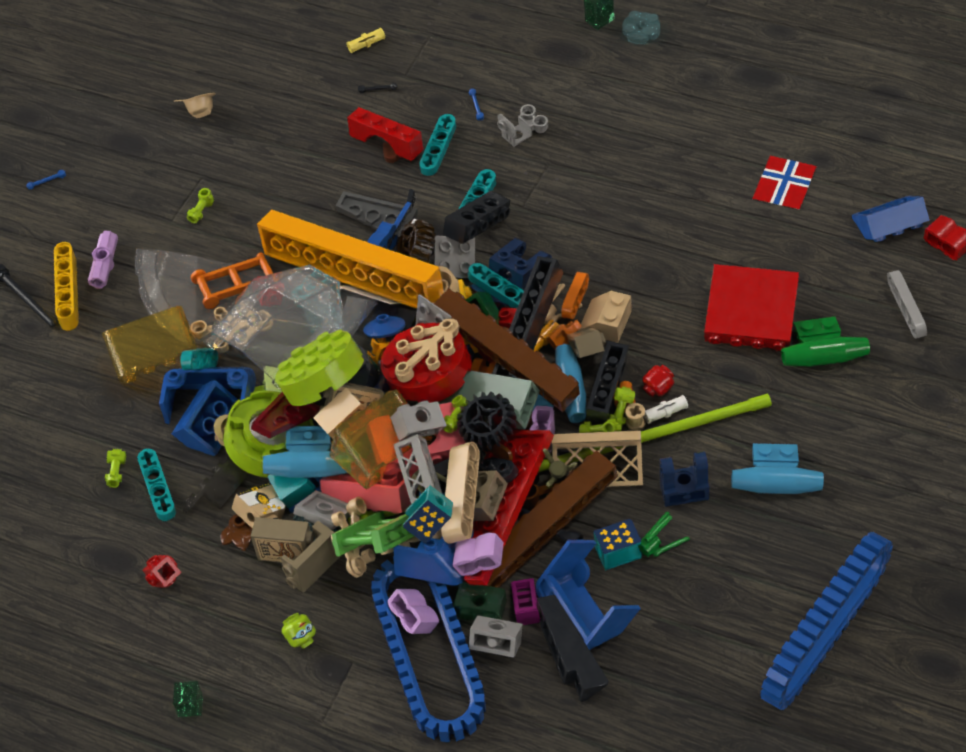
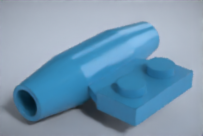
M568 344L559 345L555 349V364L562 369L564 374L567 376L572 375L578 381L580 394L565 409V412L570 422L579 423L586 419V392L581 368L572 347ZM538 394L534 408L536 406L554 408V405Z
M295 426L287 430V452L263 456V474L288 478H314L353 473V455L329 451L330 436L321 426Z
M753 443L752 457L753 466L755 467L732 470L731 475L732 488L755 493L799 494L823 490L824 483L823 472L798 468L797 444Z

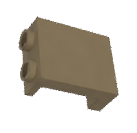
M317 521L312 526L315 541L295 560H291L286 555L281 557L282 570L285 572L287 584L291 588H297L303 593L341 557L336 556L331 540V535L335 532L320 521Z

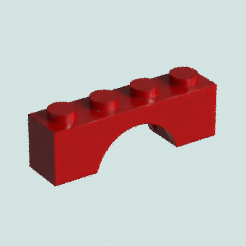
M360 107L347 117L349 134L353 138L366 142L373 135H377L391 145L396 155L410 161L423 151L421 131Z

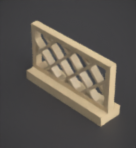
M641 431L554 434L552 440L554 461H560L557 458V449H567L573 454L565 462L567 466L574 457L581 463L583 462L577 455L583 448H589L594 453L596 450L593 448H600L598 452H601L605 447H611L617 452L610 460L611 462L620 455L629 464L621 473L617 471L618 477L608 487L643 486ZM627 446H637V455L632 461L622 454ZM579 448L576 452H573V451L571 450V449ZM636 460L638 461V468L633 464ZM630 466L638 472V481H628L623 476Z

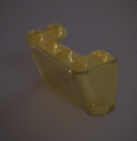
M181 305L102 333L119 383L124 381V384L137 380L136 376L140 372L148 374L154 372L157 366L164 365V367L175 364L177 359L181 360V354L185 350L198 349Z
M398 390L388 391L378 401L375 400L364 410L357 411L349 420L340 422L334 430L335 434L329 456L366 490L383 479L386 465L397 458L393 444L398 443L399 440L390 417L397 412L398 407L408 404ZM432 436L423 437L426 439L427 445H430ZM412 445L401 448L402 453L404 454L411 449Z

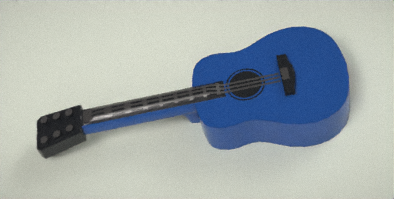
M409 189L407 203L394 224L382 221L376 232L368 239V243L392 251L397 242V233L411 209H413L416 200L413 189Z

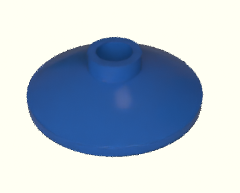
M381 314L376 319L367 323L363 331L366 336L371 338L390 337L405 328V321L400 317Z

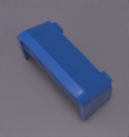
M181 367L168 371L163 378L159 400L165 423L170 424L176 389H200L203 384L216 380L225 389H242L241 401L250 397V393L254 392L256 385L255 372L248 367H211L198 370H183Z
M441 537L440 540L431 538L427 543L421 541L417 549L400 545L395 546V575L446 585L461 584L465 576L460 575L453 567L455 545L457 542L448 544Z
M568 540L537 580L536 593L539 598L549 595L557 597L590 650L620 635L641 608L639 605L612 606L604 616L584 587L590 576L589 566L584 559L596 545V542L594 540Z

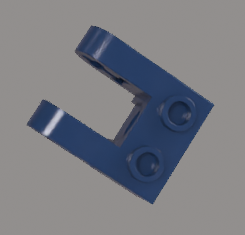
M514 238L489 258V269L522 290H525L537 256L552 258V256L544 251H539L526 261L521 258L526 250V242Z
M705 451L693 453V466L674 470L671 457L660 459V487L665 507L709 500L708 462Z

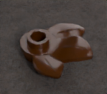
M237 514L233 515L229 520V526L221 533L222 545H228L233 542L240 550L246 551L252 540V528Z

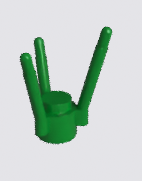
M668 511L641 539V544L637 545L640 551L647 557L652 554L654 557H657L661 553L690 539L687 536L659 548L661 541L656 535L672 519Z

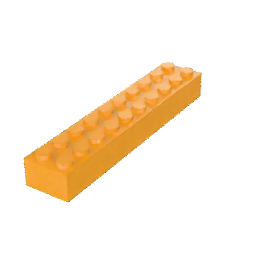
M271 210L257 223L264 254L272 258L319 273L320 275L322 274L416 309L419 294L433 304L444 294L440 267L275 210Z

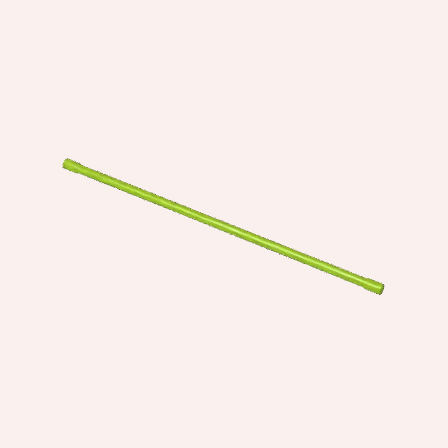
M767 393L750 398L744 402L641 431V443L745 412L772 406L770 396ZM605 447L600 453L605 454L614 450L611 447ZM583 448L577 455L584 460L588 455H592L593 452L589 448ZM569 452L559 455L557 458L565 463L573 454ZM574 457L569 464L573 462H578L579 460L576 457ZM548 459L543 460L538 473L549 470L551 464ZM372 510L366 511V513L359 516V521L377 512ZM383 511L384 518L396 515L389 511ZM351 516L348 518L349 525H351Z

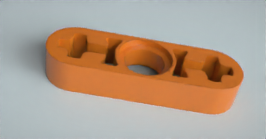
M576 273L562 305V318H575L588 288V273Z

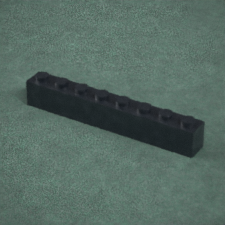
M537 256L509 328L514 337L518 340L523 339L533 351L563 275L558 260L554 258ZM498 363L495 364L492 374L516 378Z

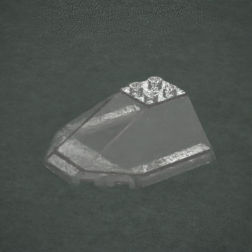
M312 265L254 278L204 334L200 341L214 350H217L224 341L229 343L252 360L273 380V385L280 389L275 382V376L279 370L278 365L291 357L290 353L298 347L303 348L316 340L324 332L330 334L339 329L344 331V324L342 323L343 307L340 295L341 283Z

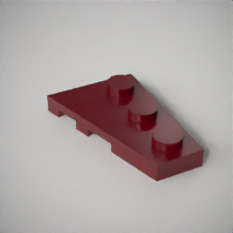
M281 392L252 422L251 430L268 438H273L314 418L319 413L321 406L314 403L302 406L291 405L283 392Z

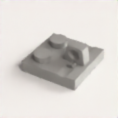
M317 490L295 505L293 513L304 517V520L314 524L320 521L331 530L337 527L331 520L332 514L342 511L346 519L350 517L346 510L348 503Z

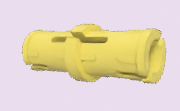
M381 27L368 34L363 33L361 37L347 42L348 50L352 54L364 47L369 48L371 44L385 39V33Z

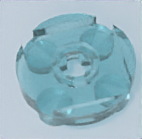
M631 11L629 16L623 21V35L627 37L629 42L634 44H647L648 40L651 39L654 41L660 35L658 15Z

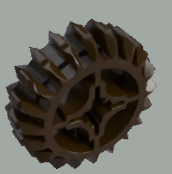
M421 219L410 220L404 226V230L401 231L400 237H398L399 240L396 244L395 252L429 263V258L432 256L433 246L436 242L434 240L436 233H434L435 229L432 227V224Z

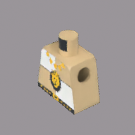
M271 482L236 493L232 510L253 529L255 517L282 519L285 505L278 497Z

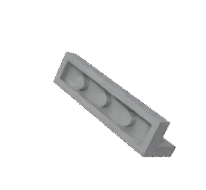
M417 434L393 444L411 504L417 499L415 491L418 485L423 486L425 490L431 485L442 493L426 439ZM411 444L413 452L410 458L407 459L403 457L401 448ZM412 464L419 468L416 480L410 478L408 473Z

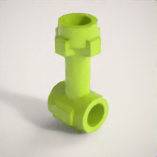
M203 188L199 191V202L195 208L187 212V219L191 223L196 224L202 219L203 214L201 212L204 207L213 205L214 198L211 190L208 188Z
M623 386L622 388H616L614 400L618 401L614 415L610 414L609 420L615 419L616 422L621 424V427L625 424L626 418L623 417L627 403L632 404L634 402L635 391Z
M458 395L452 400L451 403L455 409L451 415L444 417L447 426L443 430L447 433H453V431L457 430V414L462 413L460 406H467V399L462 395Z
M615 419L607 420L601 425H592V422H584L579 427L580 433L620 432L622 430L621 424L616 422Z
M113 449L107 452V463L111 464L110 474H105V481L109 487H118L119 483L122 482L119 467L120 464H125L126 451H122V449Z

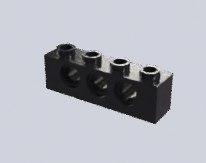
M493 191L487 192L446 216L442 235L461 244L466 243L506 219L510 214L509 206L511 200Z
M612 341L607 342L586 408L585 422H592V425H601L609 420L614 405L615 390L617 387L619 388L627 363L629 345Z

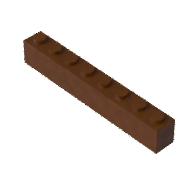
M448 288L434 303L451 315V319L457 320L459 333L464 339L516 378L533 381L540 390L539 395L563 412L580 394L579 383L572 375L567 376L557 364L548 362L541 352L533 351L523 339L518 340L507 327L502 328L492 316L483 314L476 304L468 303L461 293H455Z
M597 450L592 455H588L576 470L574 469L569 472L562 483L555 485L549 495L539 500L528 514H524L519 519V522L512 528L503 548L501 565L494 569L487 586H478L491 596L549 542L559 530L564 528L618 477L616 465Z

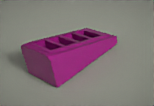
M534 578L511 582L517 623L523 625L539 623L540 616ZM530 589V590H528V591L517 592V591H520V590Z

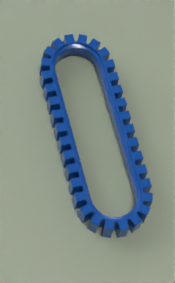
M869 532L867 536L865 535L861 539L860 545L857 544L854 548L853 555H849L846 559L845 566L842 565L838 570L837 577L834 576L830 581L829 588L826 586L821 598L818 597L815 601L814 608H810L807 612L806 619L801 620L797 631L794 630L790 635L789 642L786 641L782 646L780 655H776L773 660L774 665L769 668L766 674L768 677L763 681L761 687L763 688L760 692L762 700L779 710H784L794 701L795 695H799L803 684H807L811 673H815L819 662L822 663L825 659L826 652H830L834 646V641H838L842 630H846L850 619L853 620L857 614V609H861L865 598H869L872 588L876 587L880 581L879 577L883 575L886 569L885 565L891 557L890 553L893 549L891 541L874 532Z
M386 560L381 564L382 571L377 569L373 575L372 596L413 720H416L417 727L421 732L426 730L427 737L434 740L438 734L441 742H450L451 734H454L456 741L465 739L463 730L471 735L477 730L476 723L481 725L484 719V712H486V702L481 680H479V674L475 668L472 655H470L459 620H457V614L453 608L446 584L426 581L431 589L470 698L467 711L457 719L448 721L435 718L425 706L394 613L388 605L387 591L389 585L400 576L395 575L394 564Z

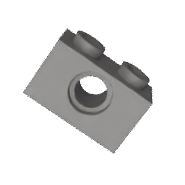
M422 401L416 404V406L405 404L398 407L397 412L390 417L399 442L417 434L421 437L436 435L447 426L438 401L431 403Z
M477 615L470 628L469 649L515 657L521 645L523 624Z

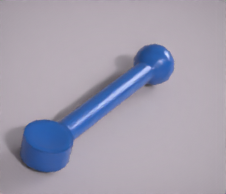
M470 89L469 95L472 96L477 111L476 119L481 121L484 119V114L480 111L476 99V90Z
M59 170L55 175L36 182H28L27 188L33 189L34 186L52 179L64 178L66 173L64 170Z

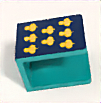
M429 485L406 509L405 514L409 518L404 522L403 528L423 543H427L451 518L453 502Z
M631 519L594 530L595 549L605 570L642 558V554L637 546L641 544V539Z

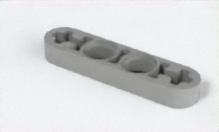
M897 270L887 273L889 287L913 337L916 339L927 336L925 321L901 272Z

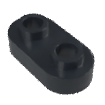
M494 457L483 460L479 466V471L497 470L507 483L513 481L519 471L518 467L511 460Z

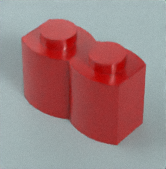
M940 215L925 229L924 240L934 248L940 249L951 259L957 261L966 253V229L957 226L953 219Z

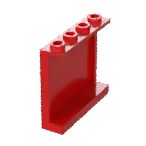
M714 264L704 329L705 341L711 344L727 343L737 347L746 345L756 349L763 347L773 348L777 351L789 347L791 344L799 272Z

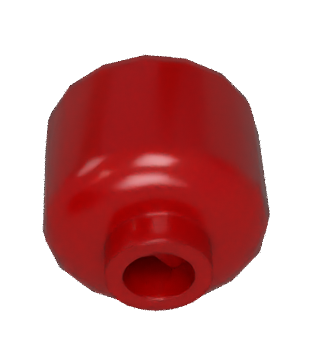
M655 365L643 376L642 381L645 385L643 389L651 397L654 395L663 397L673 387V378L675 376L666 366Z

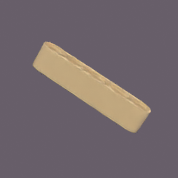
M474 442L461 444L450 449L445 496L453 502L451 518L442 527V537L448 544L472 537L480 459L478 446Z

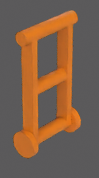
M258 253L255 258L208 273L202 269L196 270L191 274V280L194 284H198L204 296L202 301L206 309H213L218 306L219 300L255 289L257 279L242 283L237 272L260 265L265 276L275 275L264 254ZM230 275L235 285L234 287L211 293L206 282Z

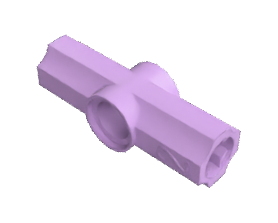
M104 231L100 234L97 248L92 252L93 263L88 283L97 289H102L107 285L109 273L114 267L113 257L118 236L111 231Z

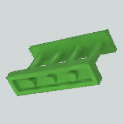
M379 511L333 533L332 544L335 548L336 556H341L361 545L369 544L374 546L375 553H383L415 537L403 528V524L409 516L404 514L395 519H385L383 511Z

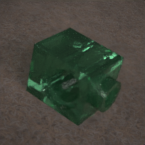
M198 681L175 682L173 705L178 717L202 716L203 694Z

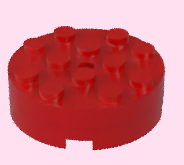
M419 323L417 325H421L425 329L438 326L440 323ZM412 328L398 333L388 344L381 358L382 373L392 394L398 400L407 403V400L418 401V403L422 401H428L429 403L439 402L448 398L465 383L463 378L467 371L471 372L472 360L463 337L459 332L453 338L454 354L450 356L443 354L441 350V344L444 342L443 338L438 343L440 367L436 370L428 369L426 359L429 357L428 353L412 368L414 377L407 382H400L395 374L396 365L400 362H407L418 350L399 354L396 343L403 339L407 340L408 343L430 339L434 335L415 340L411 334Z

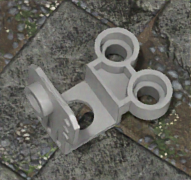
M530 104L521 107L520 115L518 116L519 124L517 126H514L502 114L498 115L497 125L502 132V137L513 147L531 137L532 131L544 133L548 128L547 117L544 115L536 116V108ZM516 132H521L523 134L521 138L515 139L517 138Z

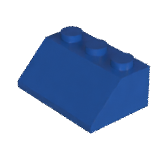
M905 196L852 215V219L865 239L878 242L886 239L885 236L892 233L895 236L904 233L906 228L916 229L924 226L923 222L929 221V216L922 196Z
M216 380L203 384L171 434L188 448L215 456L222 446L218 441H215V420L219 416L228 415L238 399Z

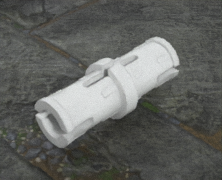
M681 395L668 402L662 401L660 405L645 410L644 419L650 424L663 417L669 418L671 414L687 409V400L684 395Z

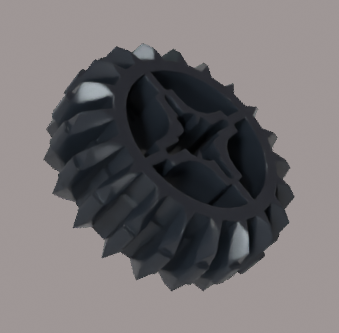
M490 391L488 396H486L482 392L481 397L473 394L474 400H466L467 406H460L462 413L457 414L459 421L456 423L459 434L463 437L465 443L474 442L482 451L486 446L492 450L494 444L500 447L502 440L508 442L507 435H513L512 428H516L515 420L517 415L510 401L506 397L503 398L500 393L495 396ZM484 416H486L490 424L489 426L485 422Z

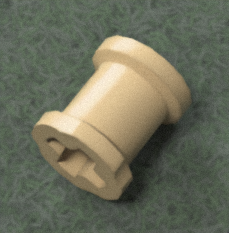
M639 403L628 405L625 410L628 429L631 431L642 430L646 424L644 419L645 408Z

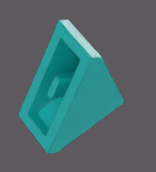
M268 475V479L278 497L289 509L316 490V486L308 478Z

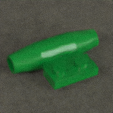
M836 317L794 322L793 329L799 344L782 348L781 350L784 366L811 367L846 362L869 355L870 344L867 337H841V329Z

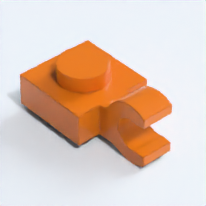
M578 320L574 322L569 321L566 325L560 324L546 339L554 350L559 345H569L567 334L578 331L582 326Z

